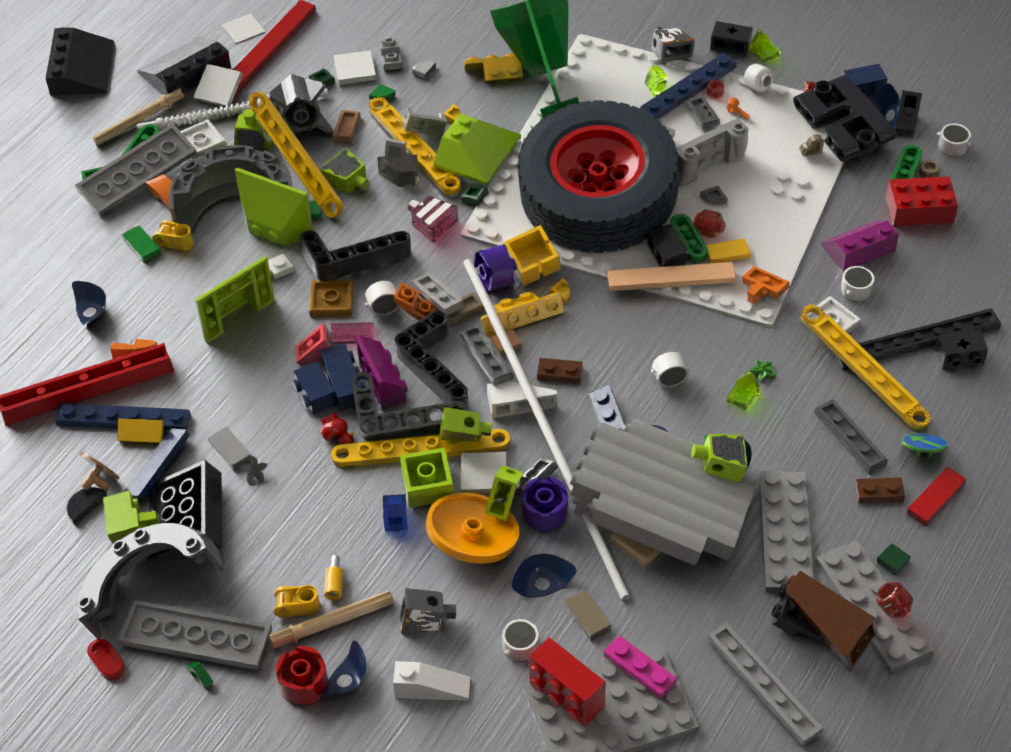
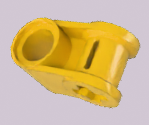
M164 220L160 223L159 231L152 236V240L160 247L188 251L194 246L191 229L186 224Z
M312 585L281 586L275 589L274 596L277 598L274 607V614L277 617L312 616L318 613L321 608L317 590Z

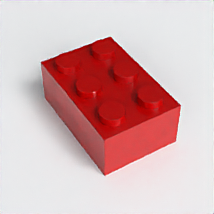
M950 176L889 180L886 200L893 226L954 223L958 203Z
M547 638L529 655V682L536 691H542L548 696V699L554 706H560L574 722H580L583 726H586L605 708L606 681L553 639Z

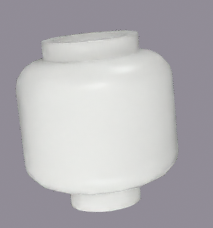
M753 64L746 70L744 81L749 88L762 92L771 86L773 74L769 68L760 64Z

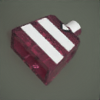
M428 196L421 203L412 200L408 205L413 227L433 243L458 222V206L433 196Z

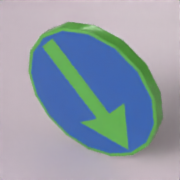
M914 433L906 435L902 439V444L916 451L917 456H920V452H926L931 457L933 453L944 451L948 447L946 439L932 434Z

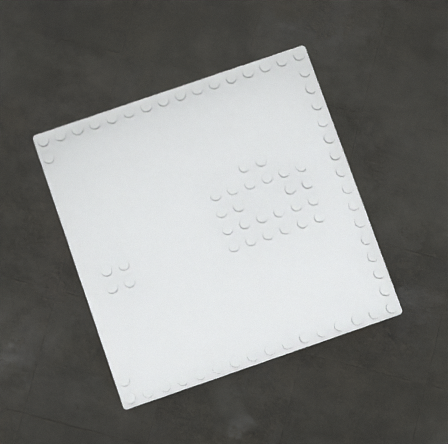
M579 34L568 52V66L557 70L554 75V81L561 102L578 96L579 103L585 101L593 102L594 100L607 102L608 100L640 108V106L704 65L680 59L661 62L653 52ZM730 72L690 98L703 95L720 119V125L701 130L686 108L685 102L658 119L663 125L675 130L673 140L676 148L736 118H739L749 128L745 156L731 163L723 159L719 163H715L697 172V180L683 187L678 185L675 207L665 224L663 223V226L669 225L672 216L675 214H685L690 217L697 231L701 229V234L703 235L700 236L706 245L745 238L751 256L748 259L730 261L733 263L735 273L734 283L641 290L767 327L774 325L789 288L778 299L767 295L766 297L762 296L757 303L752 304L747 301L749 286L742 283V277L753 266H756L789 281L791 286L844 164L825 142L822 153L809 157H804L799 150L801 144L807 142L808 138L814 134H820L823 140H825L827 136L825 129L833 124L812 128L797 111L793 102V97L804 91L773 83L765 91H756L745 84L744 76ZM550 83L521 130V139L487 188L489 194L483 198L479 206H476L461 231L462 237L491 246L502 245L504 241L535 228L526 216L521 202L518 157L528 133L532 128H535V125L542 118L540 109L556 104ZM731 97L739 100L738 107L750 115L748 120L739 113H729L726 107ZM719 186L728 198L727 204H710L700 197V191ZM643 239V242L635 246L631 245V247L623 250L604 251V253H593V251H590V253L580 252L578 249L575 251L549 240L559 255L560 266L607 279V271L659 267L647 246V239ZM688 258L686 259V265L710 264L708 258L699 263L692 262Z

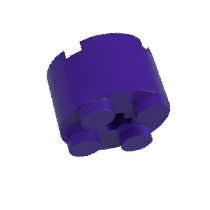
M505 244L474 253L473 265L475 268H478V275L486 291H493L515 283L514 271L517 270V264L514 258H510Z
M540 477L530 480L524 486L521 497L522 517L529 526L538 529L542 533H548L564 523L568 515V495L566 487L561 481L552 477L540 480Z

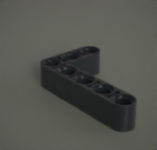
M305 231L300 234L302 256L320 281H330L404 259L411 255L410 234L406 231H397L332 251L327 249L315 231Z
M442 311L432 312L397 334L394 339L397 358L444 403L460 401L468 408V388L428 350L429 347L444 339L449 333L446 313Z

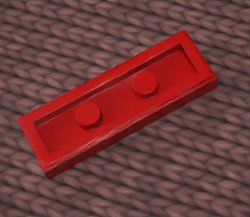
M947 466L908 507L907 513L924 525H927L966 483L967 478Z

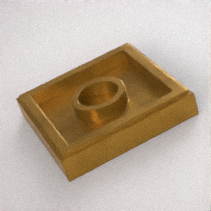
M311 280L310 317L352 316L353 280Z

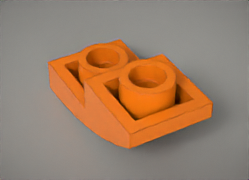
M160 174L146 182L145 185L156 199L160 198L170 210L169 194L172 181L164 174Z
M402 282L393 298V301L401 309L417 320H421L431 314L436 308L431 302L418 297L420 291Z
M136 339L134 345L113 342L110 350L113 359L158 344L157 341L149 339Z

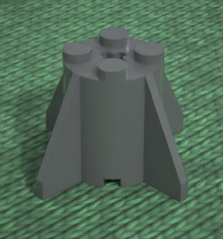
M291 74L268 93L267 97L279 106L280 114L292 132L301 133V131L305 130L308 132L317 127L331 136L333 135V128L321 114L317 98L326 88L324 83Z

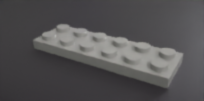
M172 123L77 183L75 188L94 211L101 216L146 187L145 184L149 180L160 174L165 175L196 155L197 150Z
M759 472L765 592H778L779 587L782 584H786L792 575L796 576L799 570L813 578L805 472Z
M858 540L816 556V564L834 591L875 617L878 632L870 642V645L889 673L932 656L933 649ZM889 603L895 604L893 606H890L889 610L888 608H883L884 605H887Z
M134 600L118 642L119 645L259 670L270 638L269 635L272 632V625Z

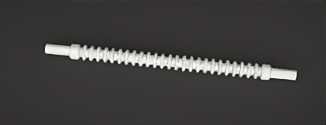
M327 88L324 89L319 97L328 96ZM258 99V101H257L258 107H260L259 105H261V104H260V102H261L260 99ZM247 101V104L242 102L241 105L237 103L236 106L231 104V107H228V105L225 108L220 106V109L215 107V110L210 108L209 111L204 109V112L199 110L198 113L193 111V114L188 112L187 115L182 113V116L178 114L176 117L172 115L171 118L166 116L165 119L161 117L156 118V121L137 124L139 132L144 125L155 124L159 127V130H162L172 123L181 126L182 123L184 125L187 122L192 124V121L197 123L198 120L203 122V119L207 120L208 118H211V120L214 117L219 119V116L224 118V115L230 117V114L235 116V113H238L240 115L241 112L250 109L251 106H249L250 102Z

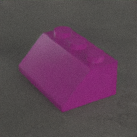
M888 220L873 221L822 241L821 246L844 272L849 267L859 266L896 251L899 233Z
M361 335L355 336L358 364L362 372H366L371 376L375 398L381 410L406 402L405 393L408 392L405 380H400L399 378L400 372L397 365H393L391 362L390 351L388 349L385 350L380 341Z

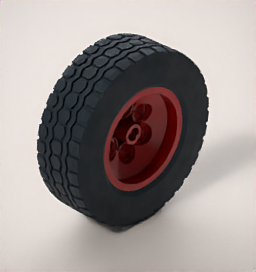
M594 100L593 102L585 101L580 102V104L568 105L567 108L558 109L554 114L551 113L544 117V120L538 122L535 128L531 129L520 149L518 179L523 209L534 227L541 225L550 241H554L555 244L562 247L566 246L571 250L576 251L578 249L580 252L590 253V251H593V253H604V251L613 252L617 251V249L629 248L631 245L635 246L643 242V239H647L648 230L663 226V223H666L675 207L678 196V153L674 140L666 127L657 118H653L645 110L642 111V109L635 106L631 107L626 103Z

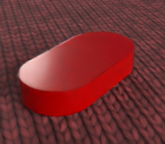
M96 639L88 645L87 654L89 659L103 678L106 680H116L124 674V662L108 640Z

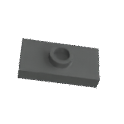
M703 95L685 100L686 108L701 130L720 125V119Z
M540 457L523 474L518 494L522 495L524 486L530 480L540 477V480L548 479L558 469L556 462Z

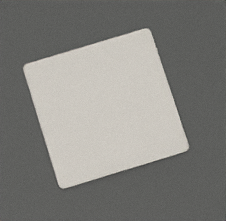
M247 14L222 24V27L235 43L265 32L252 14Z

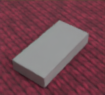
M228 427L208 437L209 443L232 470L251 459L249 451Z

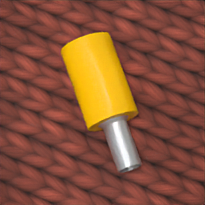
M337 555L332 556L331 567L326 569L324 596L330 600H338L342 597L344 571L339 567L340 557Z

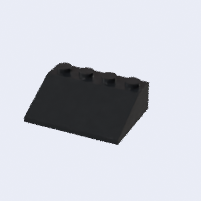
M74 27L54 28L45 77L50 95L107 93L114 40Z
M198 37L138 69L137 72L160 94L166 96L179 88L184 94L197 87L207 64L230 69L231 62L229 51L221 43Z
M203 460L157 481L150 490L149 512H157L160 524L175 523L197 529L206 534L213 541L217 549L222 548V473L208 461ZM177 549L161 550L148 556V560L151 562L186 558Z

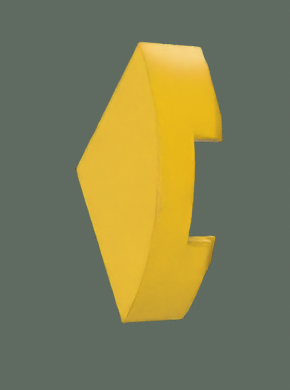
M453 104L444 113L447 122L452 124L461 112L459 107Z
M562 278L549 290V295L559 292L562 303L566 305L570 299V288L568 282Z

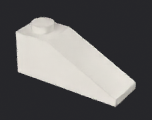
M507 381L493 386L492 383L487 384L492 418L533 412L520 383ZM531 385L542 410L557 408V390Z
M395 661L393 679L395 698L469 701L470 676L421 662Z

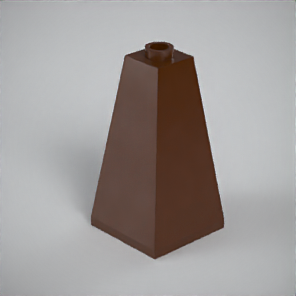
M799 570L796 576L792 575L786 583V592L789 599L843 665L851 671L878 632L875 617Z

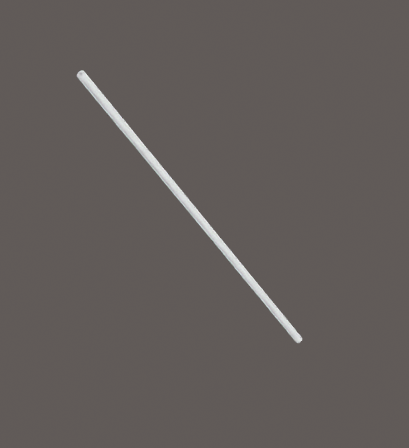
M466 259L463 262L563 477L570 491H572L573 486L570 485L573 474L472 260ZM586 505L582 517L621 600H626L630 595L597 525L589 522L592 514Z

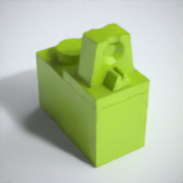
M130 490L103 497L106 531L112 544L139 528L160 524L156 511L139 512L141 511L138 498L134 499Z

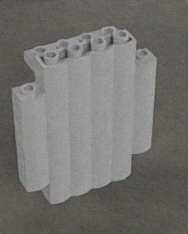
M635 418L631 424H626L624 431L603 422L599 428H594L590 440H593V443L588 441L583 453L587 456L586 458L581 456L576 468L580 471L579 473L574 472L570 481V485L573 486L570 495L574 496L573 504H576L573 514L582 517L587 503H590L589 511L593 513L589 522L696 566L702 551L727 561L729 560L736 545L756 485L741 480L739 483L707 474L704 471L703 460L691 457L692 447L695 443Z

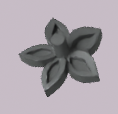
M252 456L250 465L245 464L241 466L243 471L249 472L247 474V482L252 481L255 476L260 480H264L262 470L266 468L267 463L262 462L258 464L257 459Z

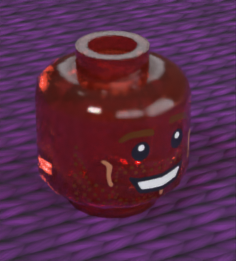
M704 209L700 213L698 212L694 218L693 224L702 236L716 238L725 230L726 222L723 221V216L719 212Z
M886 582L878 589L876 602L888 617L903 618L911 612L913 597L901 583Z

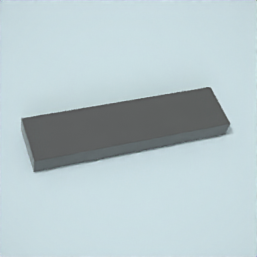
M480 325L460 331L462 340L493 386L514 379L512 370Z
M834 399L815 408L814 413L868 474L887 464L888 459Z

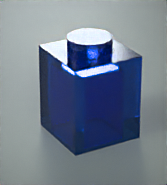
M406 494L383 495L385 532L408 530Z

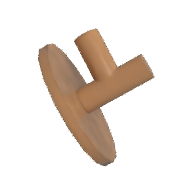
M84 452L80 454L83 459L94 466L81 484V487L88 491L93 483L104 491L109 489L111 484L99 476L101 472L117 481L120 478L95 458Z

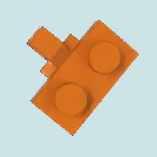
M753 266L742 277V283L749 286L747 301L752 304L757 303L762 296L766 297L767 295L778 299L790 287L789 281L756 266Z

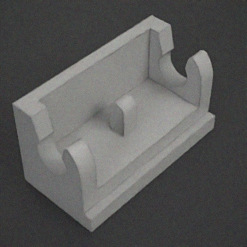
M406 107L407 114H403L402 117L405 131L442 137L447 124L444 113H440V117L412 113V109Z

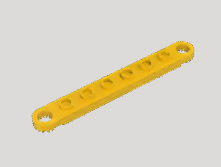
M263 92L251 94L248 101L250 102V109L254 111L261 125L316 203L321 206L327 217H339L343 212L342 201L267 95ZM258 97H259V99H261V100H260V101H261V102H260L261 105H259L260 107H258V105H257V98H258ZM332 202L334 203V205H335V207H336V208H335L336 210H334V212H332V210H331V203H332Z
M377 97V99H372L369 102V111L395 140L407 142V154L444 194H457L461 189L460 179L453 173L433 167L436 153L418 133L404 130L402 116L385 98L381 97L379 99ZM448 184H454L455 187L453 186V188H452V186H450V188H449V186L447 187V185H448Z
M809 304V306L807 305L803 308L802 322L900 418L914 430H924L928 427L931 419L929 412L838 323L823 312L819 306ZM815 313L818 317L813 320V318H808L807 314ZM920 415L925 421L917 423L913 416Z
M492 429L491 436L478 435L476 442L439 440V435L341 444L333 448L331 457L333 464L342 468V466H365L400 462V455L445 448L447 457L461 456V453L502 452V450L505 451L510 445V435L504 429ZM498 436L504 439L501 443H496L493 440L496 437L498 438ZM343 452L348 454V456L344 459H340L337 457L338 454H342Z

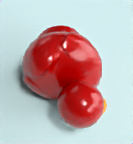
M337 413L320 420L323 425L320 433L326 441L330 442L331 438L339 435L338 441L340 445L353 443L354 432L346 431L348 424L344 419L339 418Z

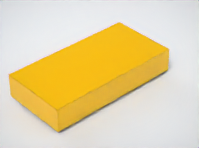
M745 238L706 245L708 249L707 258L710 264L748 259L751 256Z
M118 418L117 441L160 443L163 439V420Z

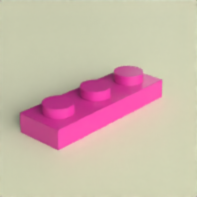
M620 635L604 650L603 656L660 699L677 683V678Z

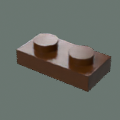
M540 358L537 380L580 384L583 362Z
M902 477L856 479L855 481L858 503L904 502L905 492Z

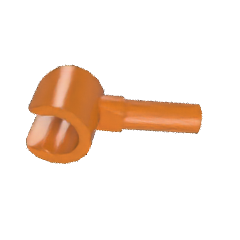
M731 97L726 107L729 113H739L748 120L750 115L738 107L739 100Z

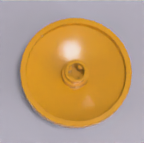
M453 493L439 498L430 507L426 519L427 534L436 547L458 560L481 564L502 560L512 553L518 541L519 525L511 512L506 521L485 514L489 497L475 493Z

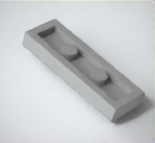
M430 272L412 281L413 288L420 291L422 296L440 311L446 313V315L464 307L463 300Z

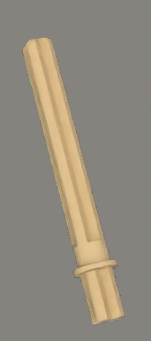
M179 88L166 96L164 94L161 95V98L93 136L94 144L99 146L166 108L170 109L173 103L184 98V94Z
M386 591L294 626L290 624L288 625L289 628L270 634L269 639L273 649L293 641L297 643L298 639L392 605L394 599L391 592Z

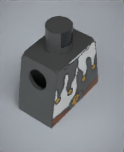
M658 27L653 32L651 48L661 62L689 58L693 56L695 39L675 27L667 29Z
M404 588L400 609L401 634L440 630L442 619H456V604H443V594L441 592Z

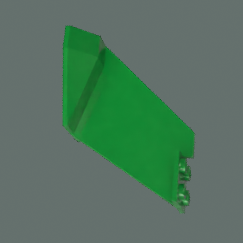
M524 0L509 6L507 4L490 10L496 30L531 78L544 73L548 74L556 104L540 109L543 120L544 117L551 113L554 114L558 109L567 108L568 105L575 103L580 104L578 96L561 102L552 71L568 66V1Z

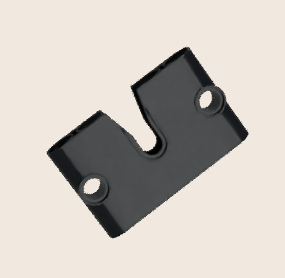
M846 74L829 82L826 80L818 81L815 84L814 90H808L793 97L795 108L812 128L833 123L825 129L827 136L824 142L841 162L850 160L858 155H871L874 148L896 138L893 126Z

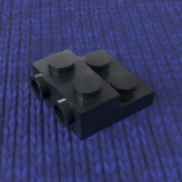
M782 584L777 592V597L780 598V601L775 604L771 611V616L774 617L773 625L792 635L800 632L817 642L822 641L823 639L789 599L786 592V584Z

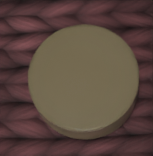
M926 160L920 164L919 173L922 177H938L940 165L937 162Z

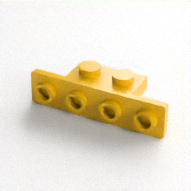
M506 54L505 57L490 55L484 59L470 57L464 61V70L484 69L485 83L523 79L522 64L514 54Z
M525 292L520 294L518 298L503 299L499 304L493 305L505 331L564 312L559 292L540 298L531 292ZM488 315L482 316L481 323L487 336L496 335Z

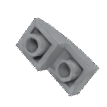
M389 37L379 40L384 71L403 69L398 38Z

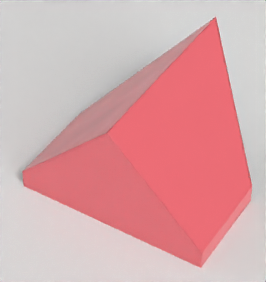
M321 324L295 346L296 363L322 362L320 350L329 348L328 329L325 324Z

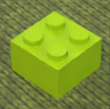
M445 448L400 455L401 472L409 508L433 504L439 498L454 493Z

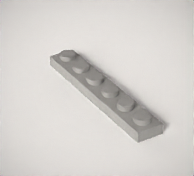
M727 622L708 634L707 640L802 746L822 733L823 727Z

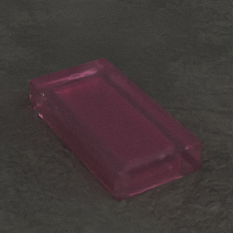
M373 322L331 323V344H356L355 336L357 335L370 339L374 337Z

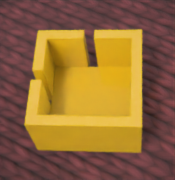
M541 225L503 242L507 247L510 258H514L516 261L517 270H515V273L523 286L539 280L541 274L545 277L561 269L559 255L552 243L549 242V238Z

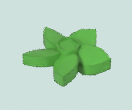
M758 359L756 360L757 367H752L749 371L759 373L758 378L760 381L766 376L769 378L776 376L775 371L772 369L773 362H761Z

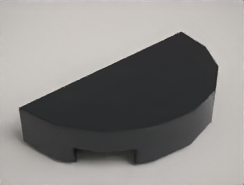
M90 487L88 491L81 489L73 494L66 507L69 520L75 525L99 504L103 497L108 496L107 492L101 488Z

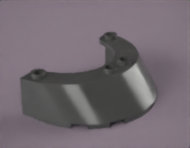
M231 145L205 151L203 156L197 159L192 158L181 167L182 171L177 176H174L171 182L169 196L172 221L174 223L186 224L192 229L196 225L200 214L209 205L224 198L239 196L235 174L236 168L293 187L290 172L286 165H283L278 160L277 156L266 150L264 152L254 150L252 146Z
M161 523L139 528L121 540H117L94 564L84 580L77 603L79 621L97 639H101L102 634L99 620L115 612L114 601L118 590L116 584L121 575L126 576L142 559L158 551L177 549L186 558H193L198 565L210 559L221 572L224 570V567L213 541L197 529L175 523Z

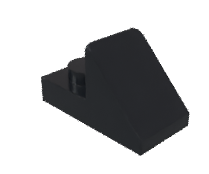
M902 91L900 111L895 130L915 133L922 93Z

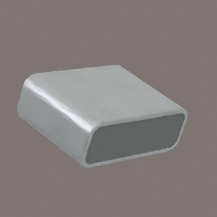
M422 58L413 67L412 74L426 79L435 70L436 62Z

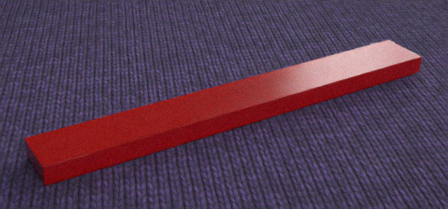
M299 0L232 69L243 74L236 93L316 11L315 5Z

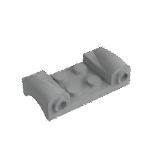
M736 118L677 147L678 185L683 187L697 180V172L715 163H719L723 159L731 163L745 156L749 128L739 118Z

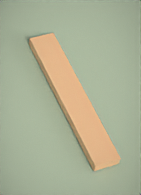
M725 262L607 271L609 291L734 283L735 273L733 263Z

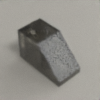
M417 155L377 157L378 171L381 176L399 187L419 186Z

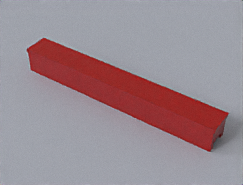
M162 343L0 395V411L4 424L7 426L56 410L59 407V403L75 404L174 372V368L166 346Z

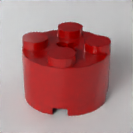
M308 646L295 647L296 650L286 651L277 661L276 675L280 692L285 699L292 703L313 705L321 697L318 694H324L328 686L326 665L321 654L316 649Z

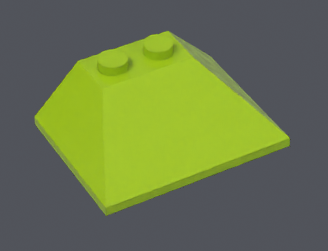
M460 113L442 136L433 167L487 185L521 139V134Z
M240 168L235 169L242 212L249 233L274 243L288 245L300 242L301 233L313 231L307 192Z
M266 256L195 299L206 343L224 333L221 319L249 302L257 311H260L275 301L269 263Z

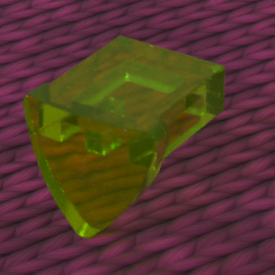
M758 30L752 39L749 50L754 52L763 62L778 57L780 50L762 30Z
M652 65L644 83L652 95L656 97L663 92L668 76L661 67Z
M751 371L742 374L737 379L727 396L728 403L744 410L748 409L755 396H758L761 392L758 380Z

